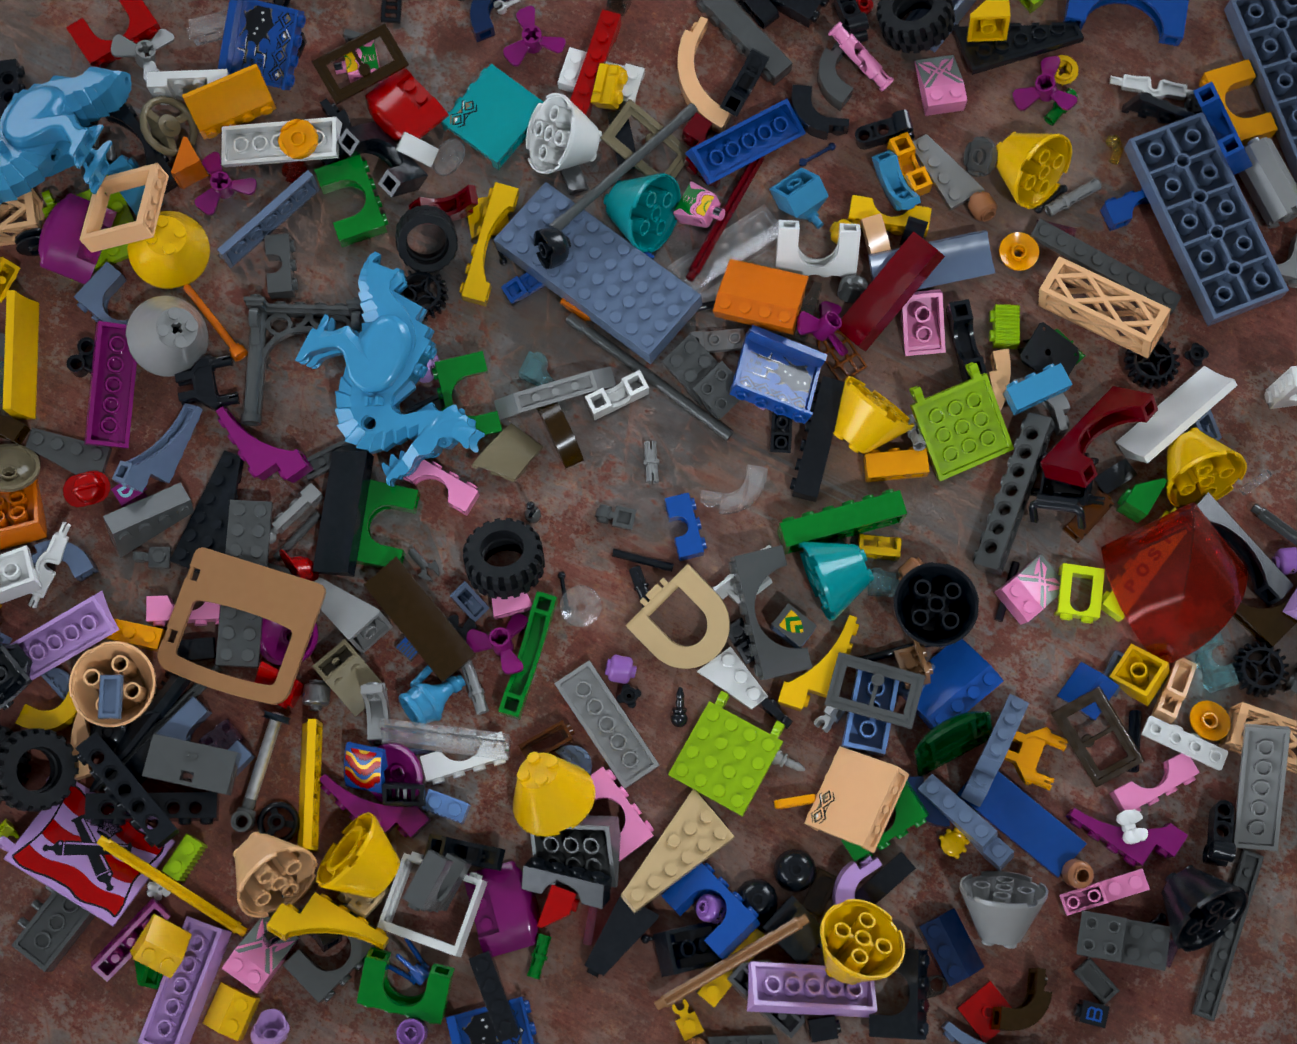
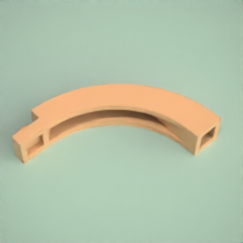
M701 16L698 22H694L691 31L685 29L681 38L677 62L678 82L686 104L693 103L697 107L698 113L713 123L712 131L719 134L725 130L731 113L720 108V105L707 95L696 76L694 57L708 28V19Z

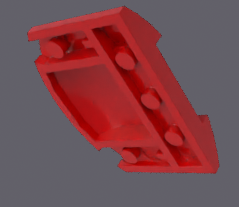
M406 68L389 76L366 95L368 110L373 120L384 132L397 141L401 139L404 132L421 139L449 116L437 99Z

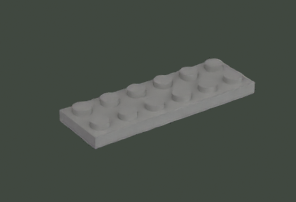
M590 660L554 683L624 789L660 766Z
M1244 724L1233 843H1235L1236 848L1278 851L1290 727Z

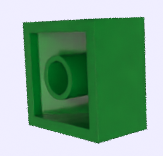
M1162 478L1136 484L1132 489L1127 488L1117 501L1119 507L1116 511L1138 524L1149 514L1168 480Z

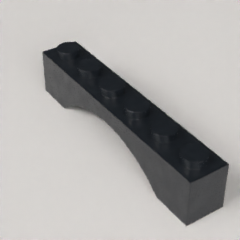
M124 103L118 111L109 113L110 116L105 117L108 122L118 124L138 137L143 144L146 154V166L158 163L168 174L169 178L165 194L179 186L171 174L173 166L169 167L167 164L169 161L168 157L154 150L145 140L140 130V122L135 118L138 115L132 106L127 107Z
M1209 492L1197 499L1184 513L1198 530L1218 537L1238 555L1249 573L1255 593L1268 607L1282 600L1293 587L1290 580Z

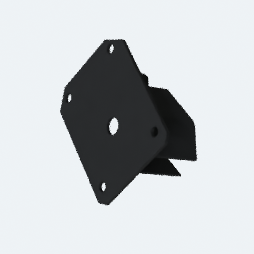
M1044 322L1039 323L1030 339L1023 340L1027 343L1026 346L1018 348L1022 363L1038 373L1043 372L1042 369L1050 364L1056 366L1061 363L1069 376L1079 360L1078 347ZM1046 349L1051 351L1050 355L1045 354Z

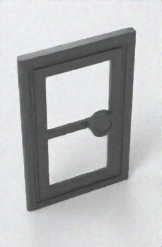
M839 652L824 705L912 729L925 675ZM847 667L874 674L871 679L874 688L869 705L839 697ZM884 677L911 684L903 714L873 706L878 686L884 683Z

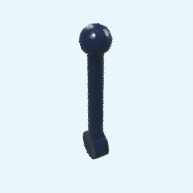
M830 143L828 147L806 159L801 158L799 165L805 167L807 162L829 150H835L836 145Z

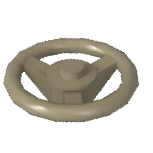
M157 96L150 98L142 106L139 116L140 130L147 143L154 150L163 155L176 157L179 148H176L174 137L180 133V124L186 120L190 129L189 141L192 147L195 146L198 136L197 125L189 109L182 102L173 97ZM158 104H170L182 114L177 117L170 114H164L159 117L151 109ZM147 121L151 127V133L149 131Z

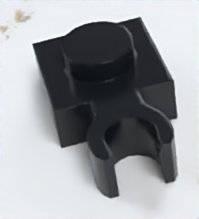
M765 698L759 707L773 719L785 724L786 729L793 723L789 717L782 713L779 709L781 706L774 699L771 698L769 701Z

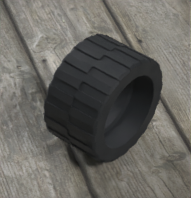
M428 205L416 206L406 211L401 216L399 223H397L395 232L397 251L400 258L411 269L422 273H432L442 270L454 259L458 248L456 229L450 216L442 209ZM431 223L443 229L446 240L438 251L431 254H420L409 247L407 242L408 234L414 227L420 224Z

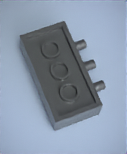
M45 886L52 894L44 904L38 899L32 902L31 906L38 912L30 922L24 917L18 920L17 924L24 928V930L11 946L44 972H53L95 918V915L48 886Z

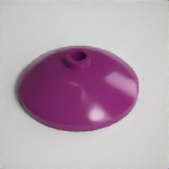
M263 618L260 652L263 657L269 662L281 666L290 642L288 637L292 634V631ZM317 622L315 623L302 662L312 654L317 645L319 636Z
M386 743L377 747L386 751L388 767L384 771L385 781L423 783V772L420 762L410 749L398 743ZM392 789V798H395V789ZM400 789V799H403V789ZM407 789L408 799H411V789ZM415 789L416 798L419 794V789ZM372 792V794L383 803L382 794Z

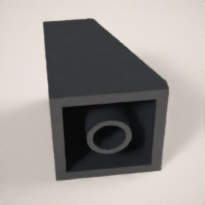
M792 895L760 928L768 934L796 916L798 918L806 914L810 921L809 923L804 925L802 929L776 943L796 964L801 962L806 964L813 957L811 953L816 946L819 949L822 947L820 936L821 924Z

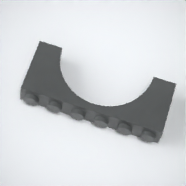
M780 545L731 557L729 569L731 574L735 576L734 590L736 595L740 597L739 610L741 615H744L746 621L744 623V631L750 638L749 651L751 656L755 658V675L760 680H766L812 668L807 647L795 649L775 643L762 631L755 614V599L760 585L773 571L787 566L783 546Z

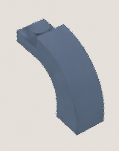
M51 540L34 545L37 551L36 554L31 553L34 567H36L38 558L48 549ZM67 543L62 561L68 564L77 580L81 582L99 572L96 564L86 552L72 543Z

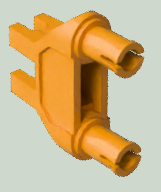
M1048 727L1028 734L1017 731L1013 738V742L1019 744L1017 752L1008 750L1004 760L1013 764L1018 776L1025 785L1034 784L1050 791L1054 778L1038 773L1036 767L1046 744L1064 752L1067 747L1066 744H1068L1067 739L1051 733Z

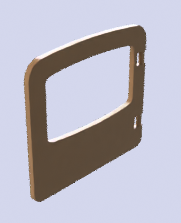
M198 548L193 555L190 569L183 582L168 622L165 636L158 649V662L167 671L227 694L272 705L282 703L291 693L326 596V589L323 585L211 549ZM195 568L201 570L197 581L191 580ZM196 602L214 603L241 610L280 624L292 631V637L274 684H259L228 676L192 663L178 655L179 644ZM172 630L178 631L174 643L168 642Z

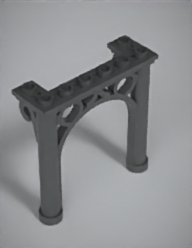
M251 294L250 297L244 296V302L249 309L250 334L244 413L241 414V424L260 426L262 423L265 367L271 350L279 342L290 336L309 333L312 328L317 330L319 324L314 321V318H323L324 314L329 316V321L332 317L336 322L346 323L354 331H362V323H365L361 315L364 311L360 306L361 300L359 297H354L352 300L346 299V304L336 303L334 306L321 302L315 303V305H307L304 302L286 304L282 301L268 304L262 295ZM290 318L304 319L302 322L296 323V327H294ZM276 320L288 322V327L281 333L274 331L271 327L272 323ZM266 330H268L274 337L265 346Z

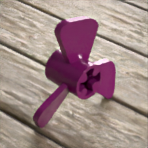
M527 6L516 13V19L523 28L522 40L506 46L503 53L510 64L517 67L521 64L527 52L537 53L543 46L552 52L561 53L564 50L566 41L562 37L542 36L540 28L535 26V8Z
M1058 56L1046 57L1042 60V74L1035 81L1036 87L1014 90L1013 99L1020 111H1025L1038 99L1044 102L1054 100L1065 111L1070 110L1077 104L1076 96L1057 90L1054 76L1060 65V58Z
M212 152L203 159L202 165L211 175L210 184L212 188L195 199V205L208 216L213 215L220 198L228 199L235 191L245 195L255 193L257 187L255 179L248 178L231 181L229 175L222 170L221 157L218 152Z
M823 301L819 305V319L805 311L798 315L797 330L800 335L812 333L820 341H825L829 337L841 356L848 354L847 348L834 334L842 326V321L839 317L842 311L841 306Z
M516 613L511 617L506 629L502 627L495 628L491 631L490 635L471 629L467 633L466 643L474 653L493 649L494 653L501 657V666L505 674L519 673L524 669V666L512 652L514 644L511 638L527 626L528 618L520 613Z

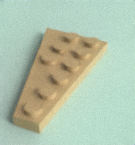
M693 789L623 891L621 898L634 914L734 839L735 836L696 790Z

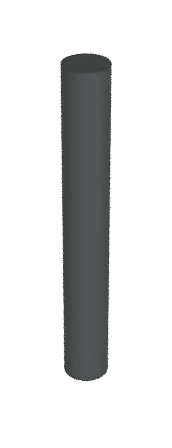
M316 511L280 549L288 553L322 516ZM279 550L273 555L278 561L281 560Z

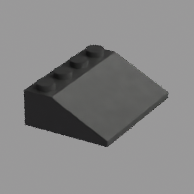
M587 815L576 827L562 830L559 835L543 837L530 834L533 857H541L550 862H562L564 865L571 867H582L584 870L592 872H603L605 875L612 876L611 887L618 886L621 838L618 816ZM553 883L552 885H566V884H564V883Z

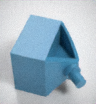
M801 167L769 189L780 210L795 218L812 222L817 229L823 226V222L819 219L817 212L829 195L820 176Z

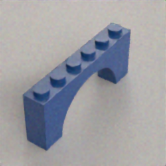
M1067 0L1063 22H1077L1079 28L1082 29L1088 15L1097 8L1109 4H1126L1140 9L1153 20L1158 29L1159 43L1179 46L1184 37L1189 0Z

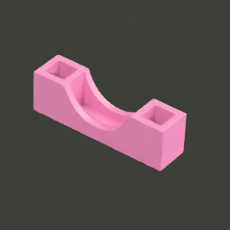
M423 460L412 475L403 477L405 481L414 486L421 481L430 479L443 483L448 489L449 506L468 516L480 496L477 486L468 481L466 483L460 481V477L451 471L446 473L441 470L443 467L434 461L429 463Z
M146 596V621L151 625L153 624V627H166L175 606L173 600L169 596ZM205 602L200 608L191 612L188 623H195L196 626H206L207 622H215L216 625H219L221 605Z
M1179 753L1163 762L1164 774L1162 780L1154 788H1143L1131 781L1109 794L1120 812L1133 809L1140 812L1142 811L1140 808L1142 805L1147 803L1150 806L1160 800L1158 796L1163 793L1168 796L1178 790L1176 786L1179 784L1187 785L1195 781L1194 776L1200 772L1193 760Z

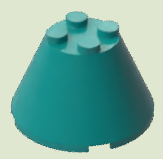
M659 173L624 181L618 180L611 191L605 195L603 203L606 205L608 217L632 246L638 248L643 253H651L658 250L668 240L676 226L677 220L675 219L674 211L681 200V192L678 182L674 177Z
M799 543V548L803 547V552L800 553L807 578L815 597L820 598L821 610L826 618L832 622L870 584V581L874 580L871 569H867L865 564L868 561L865 551L863 549L860 550V547L855 544Z

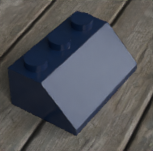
M955 908L916 927L946 987H950L984 968Z

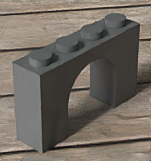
M428 850L402 899L408 901L407 906L416 911L426 912L427 910L437 913L439 911H447L471 864L454 854L447 853L446 856H443L436 851Z
M344 903L343 906L347 908L348 903ZM350 912L351 915L355 916L356 918L358 917L353 912ZM348 936L351 943L350 957L337 970L327 971L320 968L302 949H298L283 966L318 1003L323 1001L327 1003L336 994L334 990L339 985L343 987L352 978L350 974L355 969L359 971L364 966L365 957L370 947H378L358 938Z

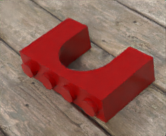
M118 0L129 16V27L122 36L135 44L142 40L153 39L154 35L161 28L143 0ZM83 17L66 27L91 66L106 68L113 61L123 58L114 57L111 54L113 40L98 38Z

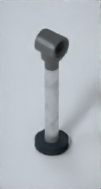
M264 711V716H261L270 720L242 806H238L237 811L231 817V826L237 832H249L256 825V811L253 810L281 723L290 725L289 720L291 718L285 717L281 713ZM241 816H246L248 823L242 828L239 825V819Z

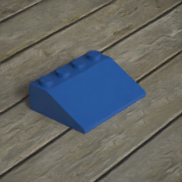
M961 639L952 645L946 646L928 661L933 663L935 668L930 676L931 683L926 684L921 692L916 713L931 730L953 716L967 713L1004 680L982 656Z

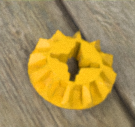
M1058 55L1060 65L1054 76L1055 81L1062 86L1071 84L1078 76V65L1071 57ZM1066 65L1065 73L1059 75V69Z

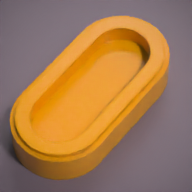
M816 794L775 800L774 807L775 809H785L813 804Z

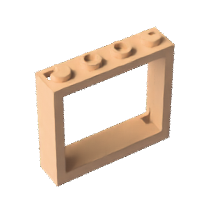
M158 163L106 176L97 193L91 196L79 239L82 244L92 253L154 237L169 178L168 174ZM145 185L136 221L101 230L110 194Z

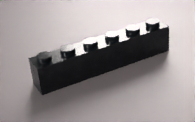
M825 376L822 377L821 382L817 381L815 394H818L816 401H812L810 409L813 412L812 419L807 421L804 430L808 432L807 439H802L799 450L803 451L802 458H797L794 469L798 471L797 478L792 477L790 489L793 490V497L816 502L845 381Z

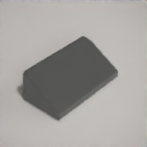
M580 165L560 170L570 196L588 190Z

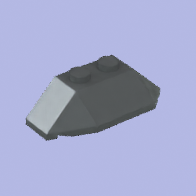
M770 960L753 961V962H770V963H772ZM751 961L738 965L727 978L736 992L747 1002L748 964ZM759 1012L768 1022L789 1038H792L805 1023L804 1014Z

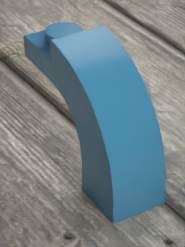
M887 150L872 157L880 185L896 211L910 210L915 205L921 203L920 196L906 183L895 153Z

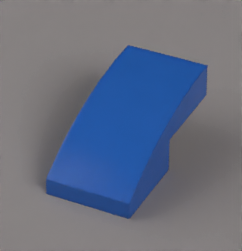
M526 272L520 277H514L501 286L511 304L533 294L545 285Z

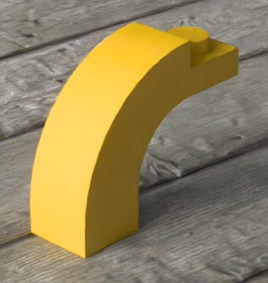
M68 692L64 701L52 710L41 711L25 704L16 724L28 729L42 728L56 732L74 723L77 710Z

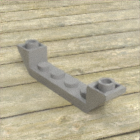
M606 367L519 391L494 400V404L498 411L499 419L503 420L526 411L595 392L601 388H604V390L616 386L612 368Z

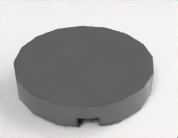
M975 137L966 146L963 162L964 166H967V172L970 175L985 177L994 169L998 152L993 140L988 137Z

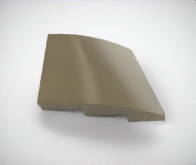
M511 423L483 450L471 467L474 469L481 467L490 470V474L501 476L514 482L525 473L530 461L542 451L543 446Z

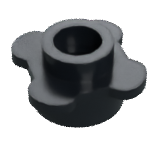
M1193 343L1191 349L1184 353V357L1191 360L1196 367L1201 366L1203 359L1209 356V352L1198 343Z
M624 684L621 694L617 696V701L627 704L629 708H634L637 698L641 696V691L630 687L629 684Z

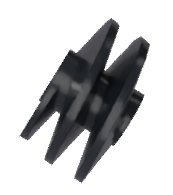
M42 228L29 229L19 233L15 237L17 252L25 256H40L38 248Z

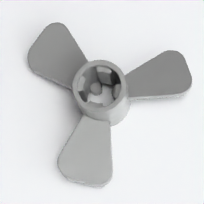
M160 29L151 41L142 40L135 44L126 37L117 34L112 41L111 54L114 57H135L137 65L144 68V81L147 83V72L159 71L155 65L156 51L172 43L174 35L166 29Z

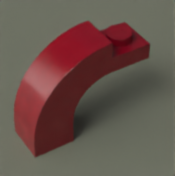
M467 185L456 194L444 198L419 197L409 204V209L411 210L416 206L423 205L435 206L445 211L453 222L474 213L473 208L478 205L475 185ZM424 223L423 225H433V224H431V223Z

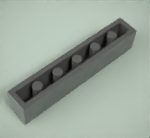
M733 0L696 1L699 11L709 17L713 26H718L721 29L723 36L735 44V48L740 54L748 57L751 49L754 48L770 57L761 74L765 81H770L774 86L791 72L793 63Z

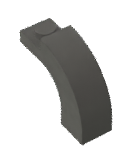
M836 42L831 50L825 48L819 62L817 80L823 97L833 107L841 111L852 97L854 88L842 81L837 75L835 67L846 53L839 47V43Z

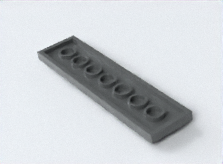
M230 500L225 554L268 567L272 502ZM221 605L215 665L259 668L263 618Z

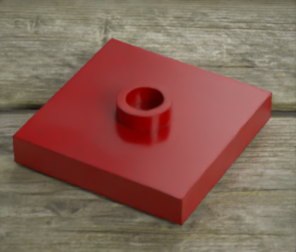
M988 981L956 1009L980 1039L987 1043L1000 1032L991 1029L993 1007H1012L993 983Z

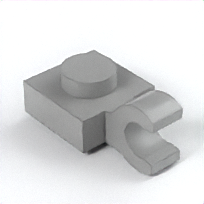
M826 706L823 711L825 715L817 717L814 725L819 728L822 723H825L822 730L828 733L831 730L832 724L834 722L838 723L845 711Z

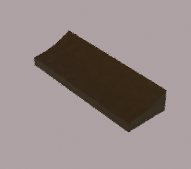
M397 557L392 559L383 569L363 584L442 683L475 657L474 651Z

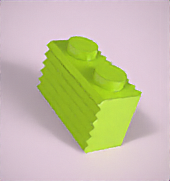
M995 304L993 310L989 312V322H992V330L989 331V342H992V348L1017 349L1020 344V305Z
M186 834L162 871L176 881H186L185 878H188V874H191L190 871L193 870L195 863H198L200 856H203V852H205L208 846L196 837Z

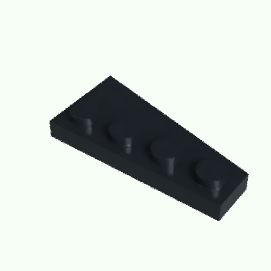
M1142 91L1126 102L1121 112L1126 114L1129 111L1138 113L1137 117L1144 119L1147 116L1157 118V122L1162 124L1174 123L1195 115L1184 107H1177L1170 104L1167 100L1158 99L1152 96V94Z

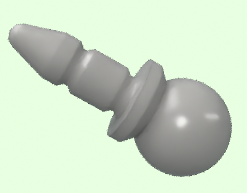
M781 750L777 752L772 762L773 765L779 764L780 767H783L785 764V766L796 771H805L804 766L787 758L788 754H783Z

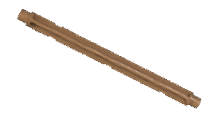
M806 914L798 918L796 916L794 919L778 927V929L771 931L730 957L725 958L686 981L684 984L661 995L660 999L654 1001L656 1008L661 1010L664 1007H669L689 993L696 991L802 929L804 925L810 922Z

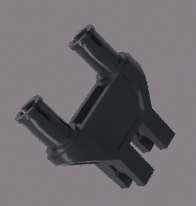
M228 353L215 357L210 354L204 355L191 371L174 374L175 381L179 387L193 384L194 390L178 393L179 402L182 405L185 403H201L214 411L222 406L240 404L237 391L219 395L214 371L217 368L233 366L231 354Z

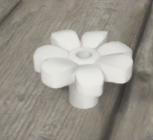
M154 881L147 884L148 896H154L157 901L162 899V895L167 897L171 894L170 891Z

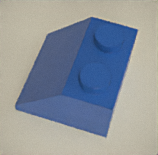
M1080 662L1057 696L1066 703H1069L1100 686L1107 699L1110 700L1120 685L1101 672ZM1096 702L1079 710V712L1091 720H1096L1101 710Z

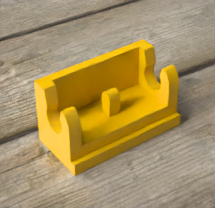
M858 535V546L860 550L863 549L867 558L899 560L901 555V538Z

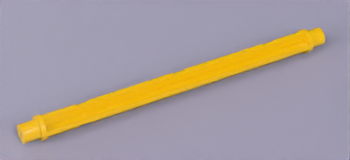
M102 835L97 841V844L103 847V850L111 853L223 925L232 933H237L241 937L246 934L248 929L241 925V922H238L112 841L111 838L108 839Z

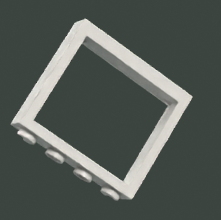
M413 851L411 855L404 853L377 927L434 949L461 957L488 882L482 880V875L470 872V875H466L463 881L476 885L454 946L392 923L413 863L421 865L424 855Z

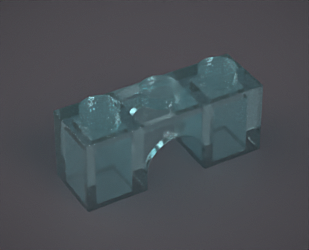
M1218 624L1188 634V644L1194 650L1197 657L1195 658L1197 668L1202 671L1204 677L1202 681L1205 689L1209 690L1211 694L1238 685L1239 681L1233 665L1220 666L1212 658L1213 649L1225 644Z

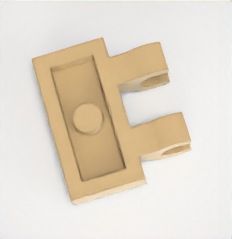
M387 887L375 898H367L341 892L337 898L342 903H348L347 908L355 915L366 919L389 894L390 889Z

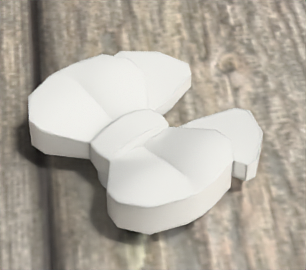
M1135 809L1122 811L1116 817V821L1122 825V831L1124 832L1122 838L1126 844L1145 841L1148 836L1147 829L1136 828L1135 823L1143 819V816Z

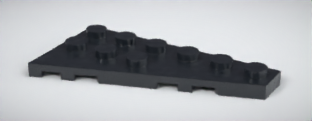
M1052 22L1051 25L1009 23L1007 40L967 42L968 27H959V24H955L952 30L972 75L1081 43L1084 39L1077 22Z
M224 450L170 559L172 563L190 569L193 555L201 547L225 554L230 500H238V484L241 483L244 461L240 456ZM195 568L194 572L200 573L201 570Z

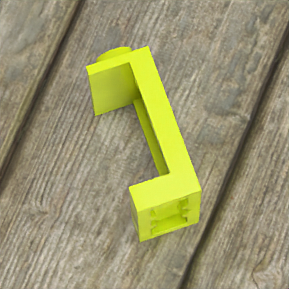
M1067 563L1059 566L1058 575H1061L1058 606L1054 615L1060 616L1062 620L1070 621L1076 618L1081 619L1082 623L1089 624L1098 620L1101 613L1105 569ZM1072 577L1093 580L1090 606L1084 612L1074 610L1070 604Z

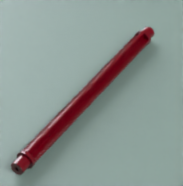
M764 156L748 164L723 208L725 209L723 220H716L688 268L687 280L693 282L696 276L700 274L713 248L764 161Z

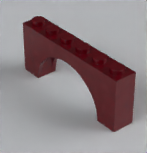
M1112 386L1040 461L1045 477L1086 488L1098 475L1092 458L1084 455L1088 446L1099 435L1118 425L1131 422L1147 423L1158 411L1154 395Z

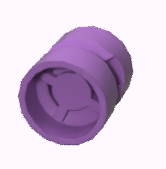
M410 1018L401 1022L396 1032L397 1040L400 1044L424 1043L428 1035V1028L425 1022L417 1018Z

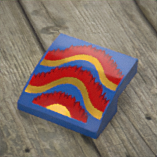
M347 742L344 755L345 785L382 794V784L386 782L384 771L388 767L385 749Z

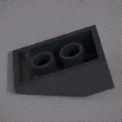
M703 922L653 934L662 977L710 967L722 961L704 941L721 922Z

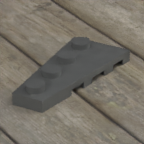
M36 428L31 429L25 446L75 475L88 471H99L104 474L112 451L109 447L84 445L82 440Z

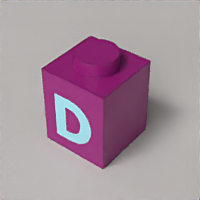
M121 484L111 489L122 507L148 497L145 493L147 487L144 488L143 492L131 490Z

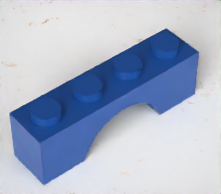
M1143 189L1138 192L1129 191L1118 199L1112 197L1106 200L1100 211L1109 231H1113L1130 223L1133 218V209L1136 206L1150 203Z

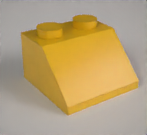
M985 0L970 14L967 42L1007 40L1011 17L1009 0Z
M1130 644L1109 676V679L1120 685L1119 688L1129 697L1149 706L1170 673L1169 663Z
M153 914L130 950V953L134 960L171 979L184 958L192 934Z
M220 982L203 1024L236 1041L243 1040L261 998Z

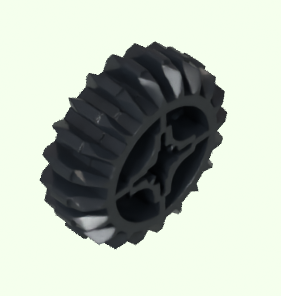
M408 270L409 276H405L408 286L400 295L406 298V293L409 292L414 297L412 301L420 306L430 304L424 307V309L428 310L424 321H428L427 316L429 315L435 319L434 313L441 314L442 310L440 307L446 308L447 305L444 301L449 300L446 294L449 292L448 287H445L446 281L441 280L440 274L435 275V271L432 273H422L416 270V273L412 274ZM430 284H433L438 290L436 297L429 292ZM425 292L424 296L418 297L419 293Z
M1164 337L1159 339L1149 358L1144 357L1141 361L1137 362V353L1129 349L1125 352L1127 357L1124 358V362L1127 365L1124 367V370H1130L1127 376H1134L1133 383L1141 382L1140 388L1147 384L1148 390L1153 385L1156 389H1159L1161 385L1165 387L1168 385V381L1172 382L1174 380L1173 375H1177L1179 371L1176 369L1180 366V362L1176 361L1179 355L1173 354L1176 351V347H1169L1171 341L1165 344L1163 342ZM1166 363L1165 373L1159 375L1160 366Z
M1253 641L1252 645L1249 643L1245 644L1244 649L1239 648L1237 650L1239 655L1233 656V659L1237 662H1233L1230 665L1236 668L1231 674L1238 677L1234 680L1235 683L1241 682L1239 689L1247 688L1246 694L1250 695L1253 692L1256 698L1260 694L1265 698L1268 697V694H1276V690H1282L1281 684L1287 683L1283 676L1289 675V672L1284 670V668L1289 667V664H1283L1282 661L1286 659V656L1280 657L1278 654L1281 652V649L1274 651V646L1267 647L1266 641H1262L1260 644L1257 641ZM1252 653L1263 654L1258 661L1247 659ZM1270 660L1273 663L1274 670L1270 666ZM1260 665L1262 667V669H1260L1263 670L1262 673L1258 672L1259 669H1257V666ZM1245 668L1249 670L1250 678L1248 677ZM1262 677L1265 679H1272V682L1269 685L1263 686L1257 684V682L1260 681Z

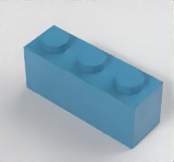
M121 155L110 164L107 174L109 176L138 168L139 164L134 158ZM145 185L120 191L136 216L139 212Z
M1061 363L1056 366L1050 364L1042 369L1043 372L1038 374L1036 372L1030 373L1024 377L1025 380L1019 383L1016 380L1006 386L1007 388L1003 396L1013 415L1019 414L1070 389L1073 384Z

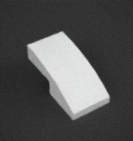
M407 132L403 133L396 148L397 151L429 167L432 166L439 151L438 148Z

